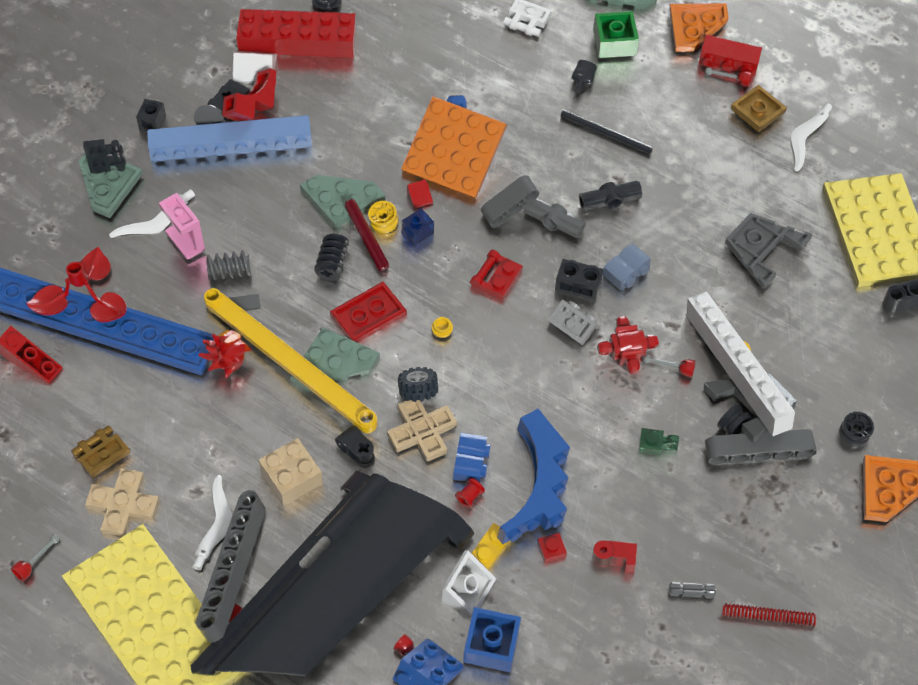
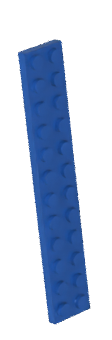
M0 268V312L198 375H203L209 363V360L199 357L198 354L209 353L203 340H214L211 333L128 307L123 317L110 322H98L93 319L90 313L91 306L96 303L93 297L70 289L69 295L65 297L68 301V306L62 312L55 315H41L31 310L26 303L39 290L54 284Z

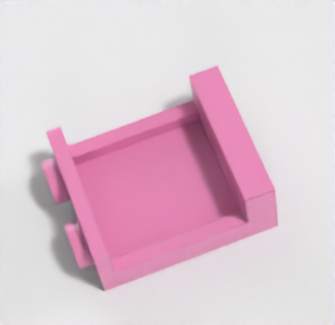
M178 193L159 202L160 209L173 224V226L166 229V234L183 256L188 260L205 251L200 221Z

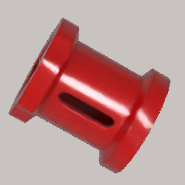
M469 478L467 485L461 492L458 491L455 497L462 506L471 508L473 506L472 502L478 495H482L485 489L476 479Z

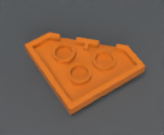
M670 4L669 11L675 52H694L704 43L706 35L712 36L722 28L729 18L727 4Z
M871 455L864 456V520L888 522L918 498V461Z

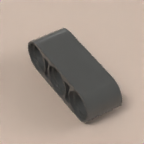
M521 176L487 201L481 207V212L492 228L499 227L533 202L539 196V191L529 176Z

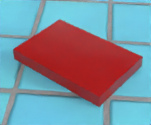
M384 281L330 311V316L348 339L357 343L407 315L405 307Z

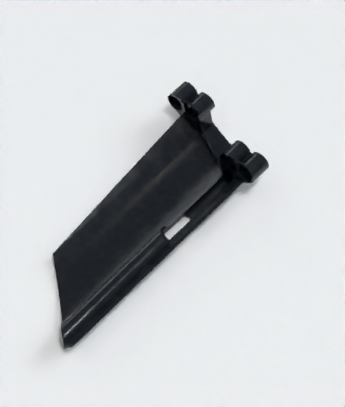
M355 471L340 488L347 495L227 625L224 636L219 641L212 642L191 664V673L214 676L221 672H260L306 676L441 542L449 543L460 552L473 537L474 531L458 513L440 502L413 489L391 482L380 474L374 473L369 476L360 471ZM322 537H328L331 540V544L309 568H302L299 562Z

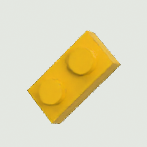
M495 523L491 525L471 553L488 571H490L510 543L508 541L502 545L497 538L500 526Z

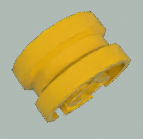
M376 202L368 210L371 227L376 232L387 234L398 226L397 210L391 202Z

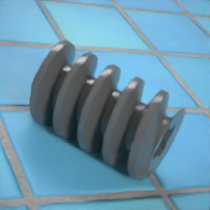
M243 250L240 253V257L233 251L231 258L224 252L223 259L220 258L218 253L215 254L214 260L207 254L208 279L212 275L213 279L217 281L220 274L222 279L225 280L227 273L234 279L236 272L242 278L244 271H246L248 277H251L249 254L246 256Z

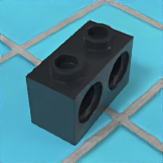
M563 258L556 278L555 290L596 301L604 269L595 265H587Z

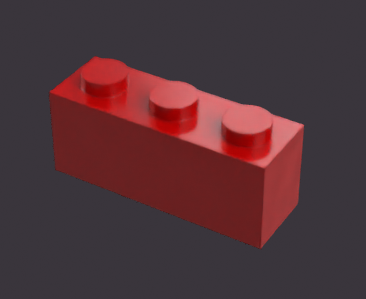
M706 35L698 64L735 73L750 71L752 72V77H755L763 47Z

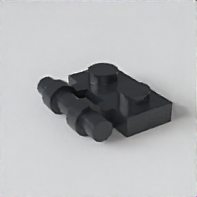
M104 139L83 141L90 173L111 171V166H115L120 172L125 170L126 159L122 155L123 147L119 144L118 140H112L111 144H105Z

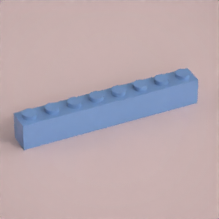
M309 115L147 130L148 150L151 161L312 147Z

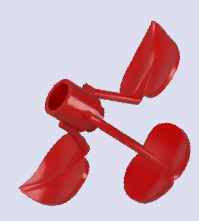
M99 247L89 252L80 262H72L67 265L66 272L68 278L65 279V291L56 285L46 286L26 303L31 310L38 314L55 315L62 312L68 306V301L65 297L69 295L70 284L75 287L85 285L96 301L90 308L91 316L96 321H114L123 317L127 312L126 303L120 295L114 292H107L99 299L88 283L91 279L101 280L105 278L111 270L109 260Z

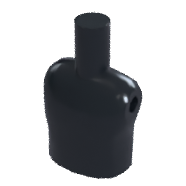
M582 59L578 61L571 77L576 81L574 88L576 93H581L584 85L592 84L597 69L596 64Z

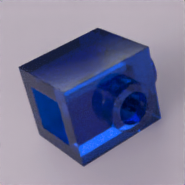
M421 208L402 220L401 234L405 240H409L415 246L434 234V221Z

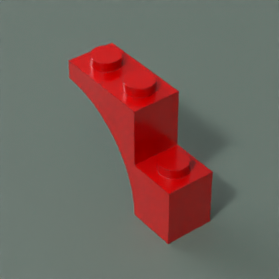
M270 68L257 72L254 87L247 95L235 93L224 97L222 116L236 122L250 121L254 119L255 110L261 112L273 108L277 71Z

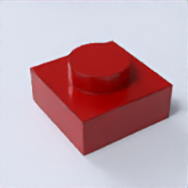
M560 533L537 539L544 563L567 556Z

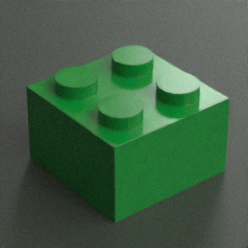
M633 11L595 13L593 32L598 57L636 56L639 37Z

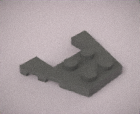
M750 213L726 238L725 244L761 288L765 289L773 281L777 273L762 264L761 261L782 239L798 250H801L811 240L812 234L794 231L795 228L791 226L783 227L775 224L776 221Z
M768 374L794 409L797 400L771 374ZM732 379L704 383L703 390L714 401L734 394L753 413L756 418L742 424V431L753 443L759 440L763 432H768V429Z

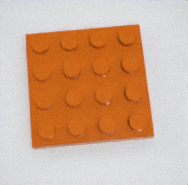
M432 96L401 170L476 199L507 128V124Z

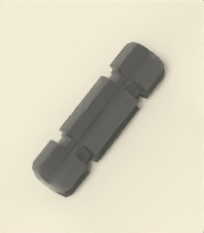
M671 582L669 585V595L679 596V594H682V597L701 598L704 596L705 598H714L716 588L714 584H705L703 586L701 583H683V585H680V582Z

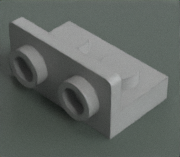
M562 299L548 318V321L583 346L592 332L600 328L595 323L598 319L588 312L585 315L579 311L580 307L571 300L567 303Z

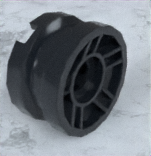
M739 404L734 405L721 417L717 427L721 431L725 430L726 435L740 434L742 432V424L751 421L752 416L748 412L744 413L743 408Z
M851 412L841 423L839 435L847 444L861 446L873 434L874 423L865 413Z

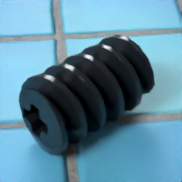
M334 233L324 236L316 265L314 266V271L320 278L326 281H336L339 279L347 246L349 245V240L345 236Z

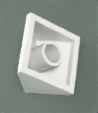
M245 51L234 52L233 80L240 84H255L257 72L270 68L275 70L277 54Z
M465 550L442 589V602L472 617L474 607H481L496 578L468 550Z

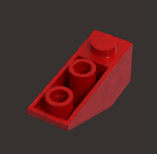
M11 325L0 337V355L48 384L63 368Z

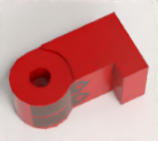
M606 540L598 541L593 548V561L601 567L608 565L624 566L625 573L634 574L637 544Z

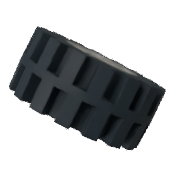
M427 367L409 368L408 371L404 370L398 377V388L401 398H406L407 401L412 400V402L417 400L422 402L424 399L429 400L431 397H435L438 393L436 372L431 368L427 369Z

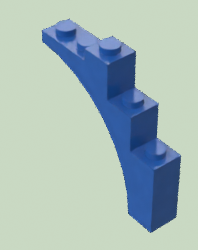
M539 409L521 417L517 431L525 441L532 458L534 485L533 491L523 508L512 519L500 526L497 538L502 545L508 541H516L521 537L522 533L528 530L533 531L539 525L544 530L552 526L553 528L558 527L564 522V516L567 511L566 506L558 496L566 490V484L569 479L560 466L568 459L570 447Z

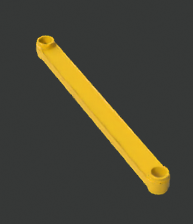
M211 288L205 292L204 302L210 311L362 432L369 434L376 430L378 421L376 414L218 289Z

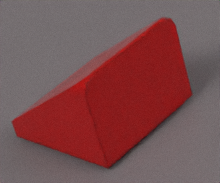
M426 180L407 185V195L414 209L433 204Z

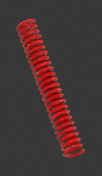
M725 603L722 606L723 617L725 616V609L726 616H729V608L730 617H732L734 608L735 618L738 607L737 617H740L742 609V619L744 618V610L745 618L747 619L748 609L749 619H751L753 609V620L757 610L756 619H759V612H761L760 620L762 621L764 611V621H766L768 611V621H770V617L771 621H774V614L776 612L775 622H778V613L779 622H782L783 613V623L786 621L788 624L790 619L792 624L793 615L795 614L794 624H797V615L798 624H801L802 615V625L805 623L807 626L809 621L811 626L812 617H814L813 626H816V615L814 612L811 614L806 611L796 612L794 610L792 612V610H777L776 608L773 610V608L769 609L768 607L762 608L760 606L758 608L757 606L750 607V605L743 606L742 604L739 606V604L732 605L731 603Z

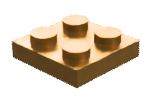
M758 84L733 102L730 109L760 132L786 113L787 107Z

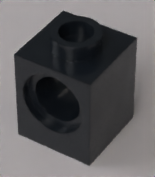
M144 99L136 116L139 130L147 131L161 128L166 117L164 103Z

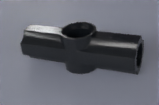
M637 180L616 185L614 182H608L597 190L579 193L580 207L584 211L601 207L615 209L622 202L642 198V187Z

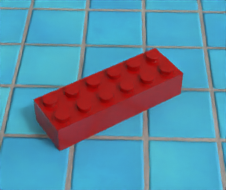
M240 9L236 36L238 51L276 53L277 55L354 58L356 13Z

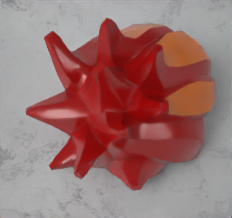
M226 330L218 336L212 334L214 339L212 341L203 340L209 353L198 354L199 357L212 361L208 371L224 369L226 379L232 372L242 366L244 354L251 351L250 347L241 340V335L232 330Z

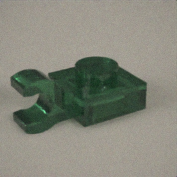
M642 428L639 452L661 454L662 449L677 451L679 436L668 435L664 437L663 430Z

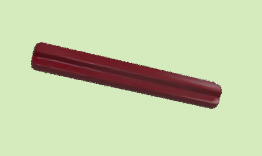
M354 199L347 200L345 208L378 270L384 271L388 269L389 262Z

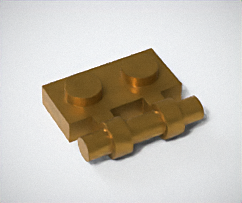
M109 425L103 429L99 428L94 432L93 436L85 441L81 440L77 443L78 446L71 450L75 458L82 453L84 454L78 459L92 478L130 453L129 448L117 433L108 438L109 435L114 433ZM101 442V444H99V445L96 446L95 448L91 449V447H93V446L96 445L97 443Z

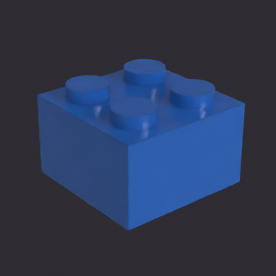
M474 607L464 649L463 662L511 672L521 617Z

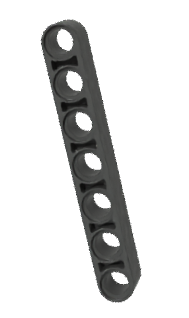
M253 490L243 492L238 498L196 619L197 628L208 642H217L225 634L266 508L258 494Z

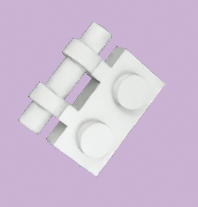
M515 0L509 10V16L513 17V19L506 17L503 24L510 26L512 30L518 29L524 31L526 35L539 37L541 29L535 27L544 28L551 16V10L524 0ZM522 20V21L528 22L529 24L527 25V24L521 23L520 21Z

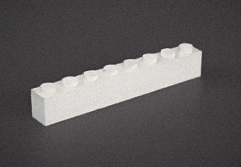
M704 292L688 298L686 316L770 434L775 436L791 430L795 416L794 409L710 295Z

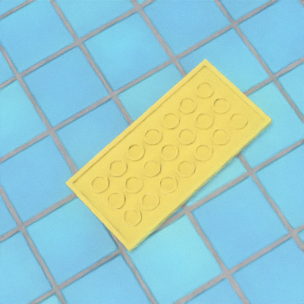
M144 524L62 575L68 587L136 685H225L242 673L221 672L214 676L191 673V664L212 643L205 639L196 626V619L202 604Z

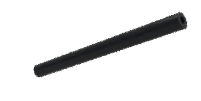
M563 109L561 112V117L649 155L652 153L653 147L567 110Z

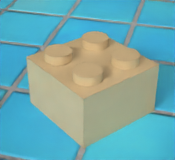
M299 438L259 459L261 474L283 507L323 485L321 470Z

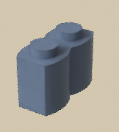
M632 243L603 267V276L620 291L626 287L630 288L635 283L637 277L640 275L644 276L650 270L651 258Z

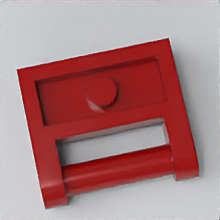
M490 250L486 261L478 273L471 278L470 284L503 301L522 272L523 265L501 256L496 250ZM494 263L499 265L488 283L483 281Z

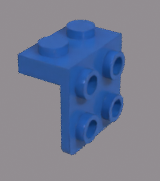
M425 639L401 659L393 680L399 685H447L462 672L464 665L435 642Z

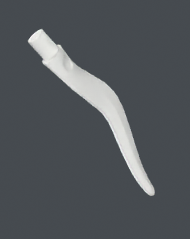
M826 103L810 120L796 127L792 132L791 143L795 156V172H798L804 164L806 138L829 117L828 113L832 109L831 104Z
M190 189L183 195L179 194V196L187 204V201L193 198L195 194ZM161 211L150 221L119 227L112 231L109 236L114 238L127 234H156L165 230L171 221Z
M221 475L216 476L212 488L216 514L215 522L200 542L194 554L196 559L193 568L198 571L202 570L204 562L209 560L214 547L226 536L232 518V512L223 492Z

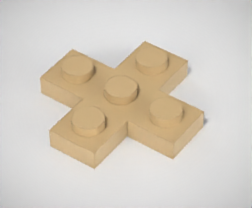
M410 400L398 404V410L405 423L387 431V436L396 452L398 453L417 444L427 462L447 454V448L439 434L457 427V421L448 405L427 414L420 400L416 402Z
M121 468L114 488L92 484L85 506L87 509L106 512L100 528L102 533L123 537L131 517L154 520L160 500L159 496L139 493L144 478L143 472Z

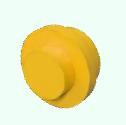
M439 317L432 323V333L440 338L448 337L453 331V324L448 318Z

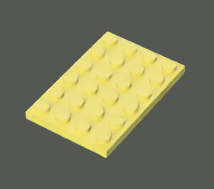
M902 173L825 182L822 188L857 287L918 279V214Z

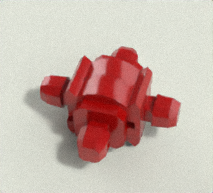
M622 316L617 318L615 334L610 335L609 342H600L597 345V350L600 355H609L611 353L612 359L618 360L619 366L626 365L627 371L630 374H637L640 369L641 356L646 355L647 348L648 350L656 348L659 345V341L656 335H646L645 337L644 331L638 330L637 324L630 325L628 318Z

